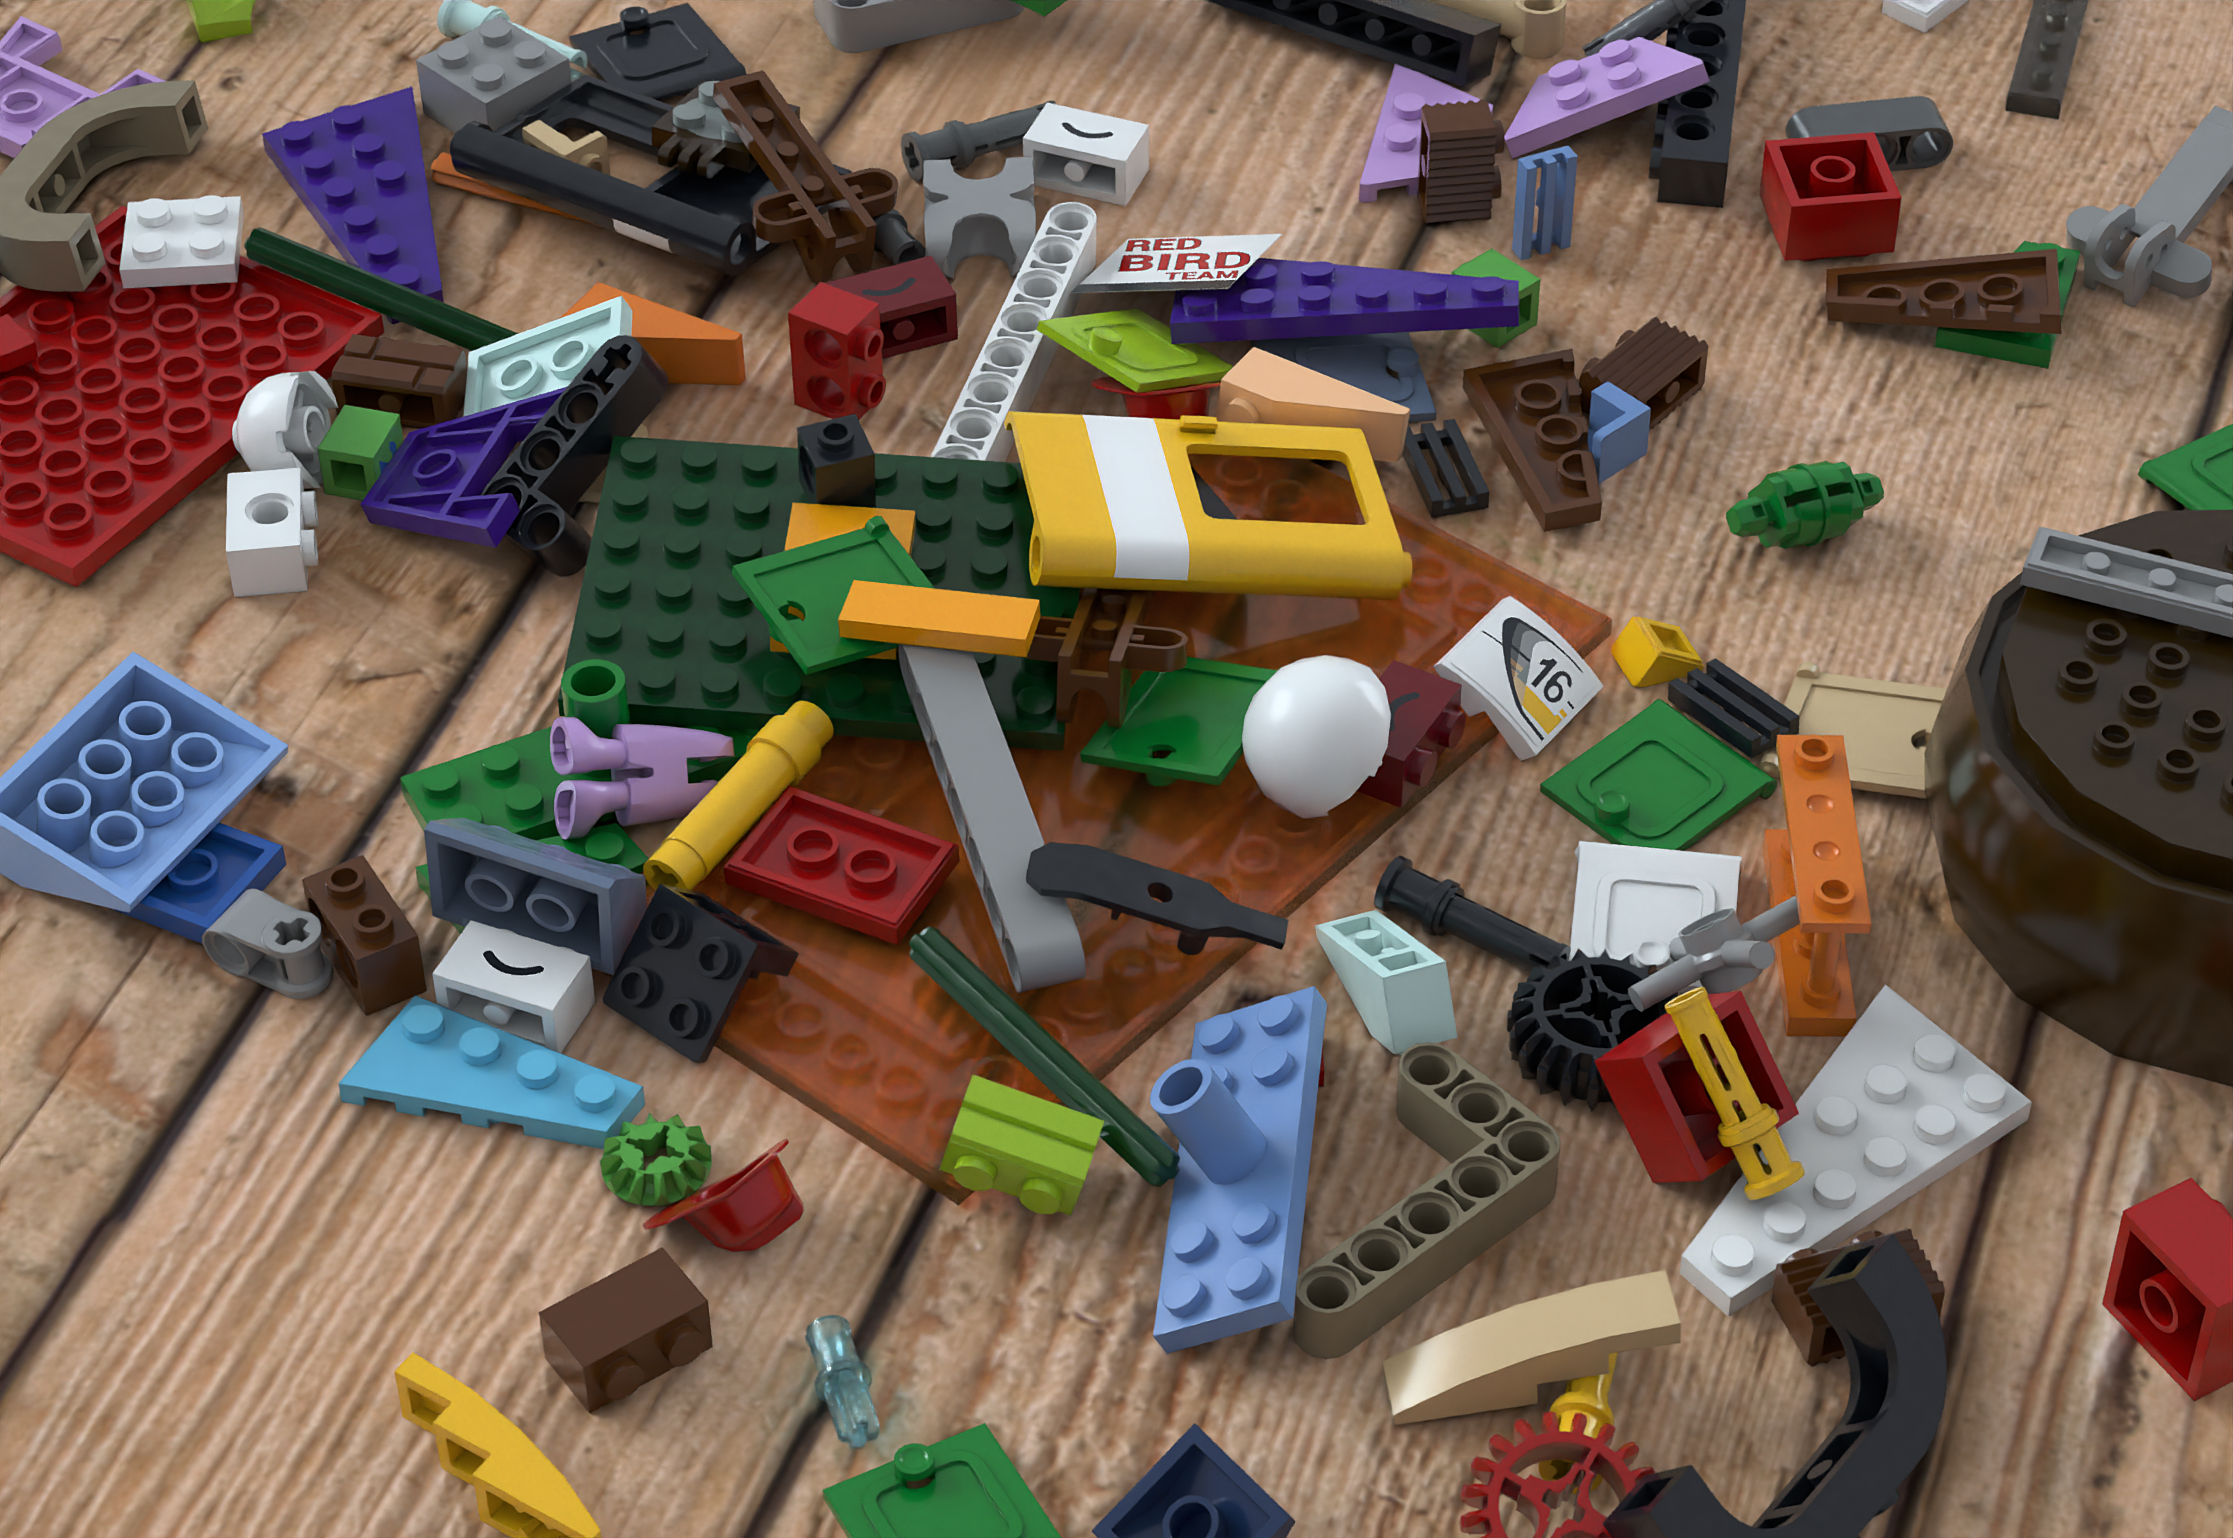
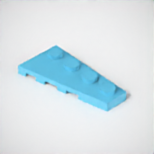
M416 995L338 1083L342 1102L365 1106L368 1098L395 1102L396 1112L423 1117L427 1108L461 1114L462 1124L489 1128L490 1124L499 1122L523 1126L524 1135L604 1149L605 1138L618 1136L622 1122L631 1123L645 1105L644 1091L641 1085Z

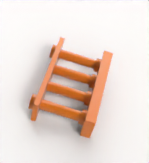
M1814 734L1777 735L1776 748L1787 829H1765L1762 848L1770 909L1796 895L1800 924L1774 938L1786 1036L1846 1037L1856 1024L1857 1018L1844 933H1870L1871 917L1844 736Z

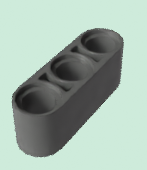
M1923 96L1811 106L1796 112L1788 120L1785 128L1787 139L1874 132L1890 171L1936 166L1950 155L1953 148V137L1937 105L1933 100Z

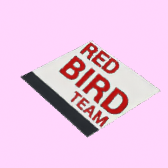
M1282 234L1128 239L1071 293L1228 289Z

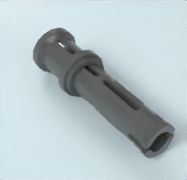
M1051 100L1047 101L1046 103L1055 104V101ZM1046 103L995 116L976 123L965 124L957 120L945 122L943 129L922 135L916 132L905 133L901 138V154L905 167L911 178L915 181L923 180L924 160L950 159L952 166L956 169H963L969 167L975 157L1023 144V137Z

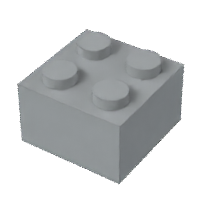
M501 16L483 22L479 27L451 42L442 44L438 49L416 60L423 114L453 133H456L468 122L474 120L489 125L494 132L513 120L519 113L526 112L571 83L569 58Z

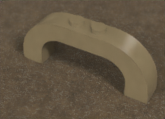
M195 80L142 84L94 97L57 115L33 135L0 175V273L3 277L19 286L42 291H84L106 263L91 213H65L66 210L96 175L116 164L146 156L190 154L208 130Z

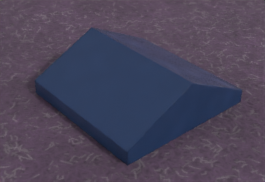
M1194 1423L1091 1532L1097 1538H1286L1296 1521Z

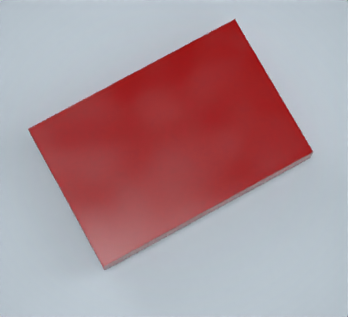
M788 786L724 866L725 883L898 945L960 862L959 845Z

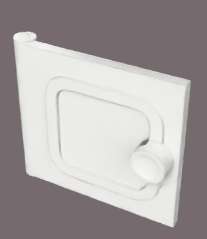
M1579 841V846L1575 849L1578 873L1569 961L1572 960L1578 948L1587 957H1599L1606 948L1612 959L1623 960L1628 955L1633 954L1635 964L1639 968L1656 964L1657 971H1660L1674 963L1670 958L1669 944L1674 938L1679 937L1678 933L1683 928L1704 916L1723 909L1733 908L1736 913L1738 881L1744 869V865L1741 862L1742 856ZM1700 980L1678 991V993H1686L1702 987Z

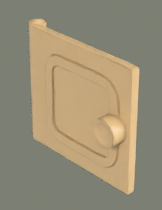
M1812 662L1801 663L1784 706L1800 716L1799 734L1797 735H1843L1852 789L1926 799L1924 752L1947 688L1821 673L1816 664ZM1925 735L1926 742L1914 747L1912 744L1914 740ZM1774 746L1764 752L1758 768L1772 778L1781 779L1777 748Z

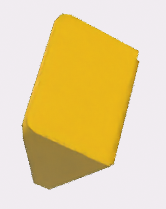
M1633 616L1611 647V654L1630 683L1638 688L1687 677L1688 672L1696 668L1702 671L1705 667L1702 659L1679 626L1640 616Z

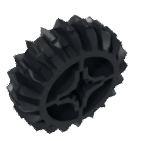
M1578 948L1571 961L1553 955L1547 969L1532 967L1527 981L1518 983L1517 991L1513 995L1512 1009L1508 1011L1507 1031L1510 1032L1509 1050L1511 1051V1060L1519 1062L1522 1079H1536L1540 1095L1559 1091L1564 1107L1573 1100L1580 1099L1587 1101L1591 1112L1599 1102H1610L1616 1108L1594 1061L1667 1013L1665 1004L1678 997V992L1641 1012L1632 1003L1628 994V988L1658 972L1656 964L1639 968L1635 964L1633 954L1628 955L1623 960L1612 959L1606 948L1599 957H1587Z

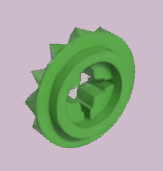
M649 1112L644 1124L634 1125L623 1121L618 1136L605 1138L604 1153L600 1160L602 1177L607 1187L615 1195L627 1202L644 1206H661L675 1203L696 1192L708 1178L712 1166L711 1145L706 1143L700 1126L686 1127L678 1114L666 1122H658ZM667 1148L668 1157L659 1156L655 1159L654 1163H649L645 1170L644 1155L653 1156L658 1149Z

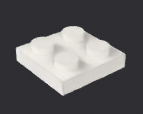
M210 195L199 199L182 200L153 198L142 202H128L120 263L123 288L237 282L244 218L241 196L219 197Z

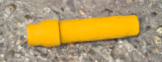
M797 701L784 715L772 717L747 745V752L662 842L660 848L644 864L643 872L645 878L655 891L659 884L692 890L700 881L707 877L774 804L788 786L796 787L819 762L821 749L834 734L832 722L822 709L808 701Z

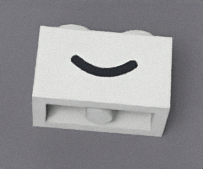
M1046 103L1023 137V157H1032L1034 186L1126 206L1149 171V125Z
M472 920L432 973L438 1005L558 1053H562L596 1003L590 956L575 952L567 947L554 946L518 935L507 929H498Z

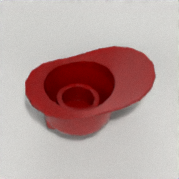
M1102 377L1092 381V386L1097 389L1122 394L1129 417L1180 419L1181 415L1208 417L1210 390L1212 387H1217L1221 384V382L1192 384L1137 393L1113 377Z
M786 1138L777 1143L742 1170L664 1208L643 1223L644 1229H653L683 1217L716 1247L733 1252L753 1251L768 1244L797 1222L804 1212L803 1202L777 1155L788 1145V1139Z

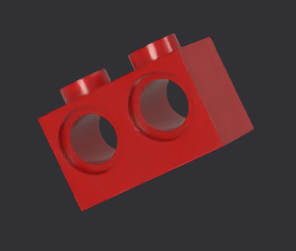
M820 282L788 312L794 405L830 419L856 414L858 420H860L870 409L879 405L886 390V379L883 376L882 367L884 335L880 329L879 303Z

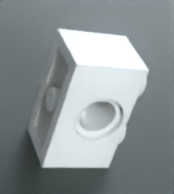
M300 468L228 474L226 555L234 597L308 591V566L318 565L316 533L314 529L308 530V527H318V509L315 491H304Z

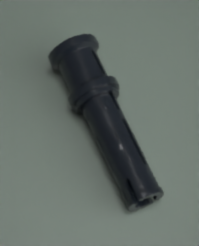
M1399 855L1388 865L1377 886L1374 898L1375 908L1386 913L1394 909L1422 923L1423 931L1432 936H1443L1448 932L1530 973L1532 967L1547 969L1553 955L1569 960L1570 946L1558 943L1464 897V889L1460 887L1459 883L1451 879L1440 882L1414 869L1412 860Z

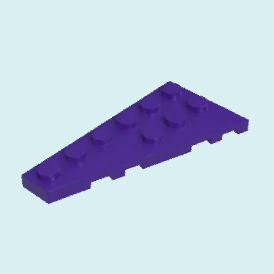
M413 87L358 104L340 106L332 112L304 121L289 122L281 128L262 133L265 152L347 263L444 303ZM386 316L392 325L401 322Z
M1258 258L1228 289L1176 290L1170 319L1172 344L1519 327V281L1493 276L1472 277L1337 265L1324 261L1304 262Z

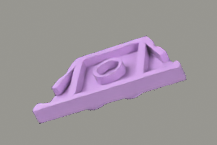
M1641 37L1629 41L1616 40L1602 47L1599 53L1578 61H1562L1554 65L1548 73L1538 76L1505 134V142L1513 159L1708 83L1710 80L1702 59Z
M1395 64L1361 177L1359 202L1377 201V190L1406 186L1409 196L1417 195L1422 106L1425 104L1434 106L1436 103L1445 105L1447 102L1456 104L1458 101L1466 104L1469 100L1477 103L1480 99L1418 71ZM1488 103L1493 116V105Z

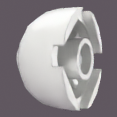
M315 371L282 373L265 378L246 394L237 419L233 424L232 438L235 448L241 453L242 458L252 472L300 468L304 489L319 488V484H323L317 448L331 427L328 409L338 408L335 395L327 381Z

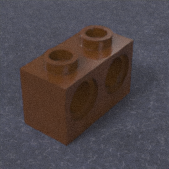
M363 855L302 879L308 912L318 917L323 929L320 947L325 955L328 956L332 966L365 1016L427 991L418 935Z

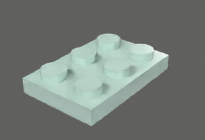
M619 296L469 352L463 417L568 387L607 340L620 335L632 337V309L624 298Z

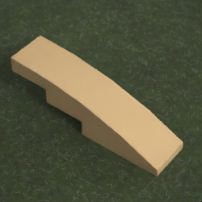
M1666 1270L1589 1284L1517 1304L1447 1330L1382 1361L1394 1425L1538 1404L1537 1384L1609 1374L1610 1353L1681 1343V1323Z

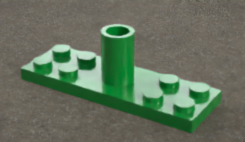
M591 659L576 663L565 671L561 679L565 717L579 719L600 738L611 739L612 731L616 724L680 727L704 730L732 737L734 757L715 759L708 762H699V760L687 761L688 784L701 783L704 780L719 782L747 752L748 743L760 731L758 729L630 721L625 674L618 665L607 660ZM551 726L402 776L400 780L403 796L423 832L430 820L464 817L488 826H500L513 834L532 840H540L559 835L554 816V798L559 784L567 780L612 781L611 769L595 770L573 775L558 774L554 769L551 759ZM615 811L602 815L594 825L616 818Z

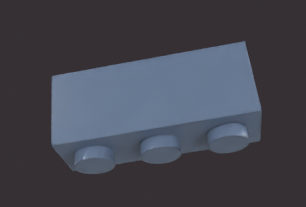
M464 817L429 821L424 829L432 916L464 927L472 920L498 929H507L518 935L554 946L567 947L575 952L590 956L591 968L614 975L647 910L644 875L632 872L621 865L607 864L572 853L559 845H548L513 834L500 826H488Z

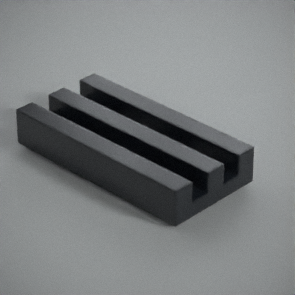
M1455 419L1444 420L1443 430L1438 431L1435 430L1433 423L1421 424L1420 434H1413L1410 426L1407 427L1403 457L1431 517L1481 510L1489 507V490ZM1443 446H1446L1454 462V465L1462 479V482L1469 494V497H1467ZM1428 449L1437 468V474L1448 491L1450 500L1443 499L1421 450Z
M1716 658L1706 663V673H1703L1698 668L1688 672L1687 683H1684L1679 678L1668 682V700L1751 759L1776 746L1777 735L1799 734L1800 716ZM1743 722L1746 723V724H1747L1748 726H1750L1751 728H1753L1754 730H1756L1758 733H1756L1755 731H1753L1752 729H1750L1749 727H1747L1745 724H1743Z

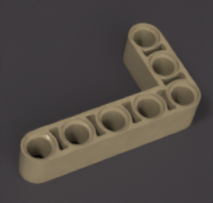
M1435 1043L1417 1044L1408 1048L1401 1055L1398 1067L1396 1112L1398 1120L1405 1128L1452 1164L1310 1265L1299 1275L1296 1282L1294 1337L1301 1350L1312 1357L1331 1359L1350 1352L1548 1206L1555 1197L1561 1146L1558 1133L1550 1124L1454 1051L1443 1045Z

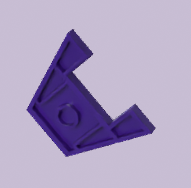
M567 387L409 432L360 504L369 522L497 548L520 512V509L510 493L481 494L486 485L500 470L516 443L523 441Z

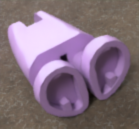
M558 717L553 722L550 734V752L555 771L560 775H573L595 770L611 769L612 781L567 780L559 784L554 798V816L558 833L562 839H581L588 834L602 815L614 811L618 822L622 826L659 822L687 816L718 783L715 780H704L701 783L688 784L687 761L699 760V762H708L715 759L734 757L733 738L704 730L680 727L616 724L613 728L611 739L596 736L584 723L575 717Z

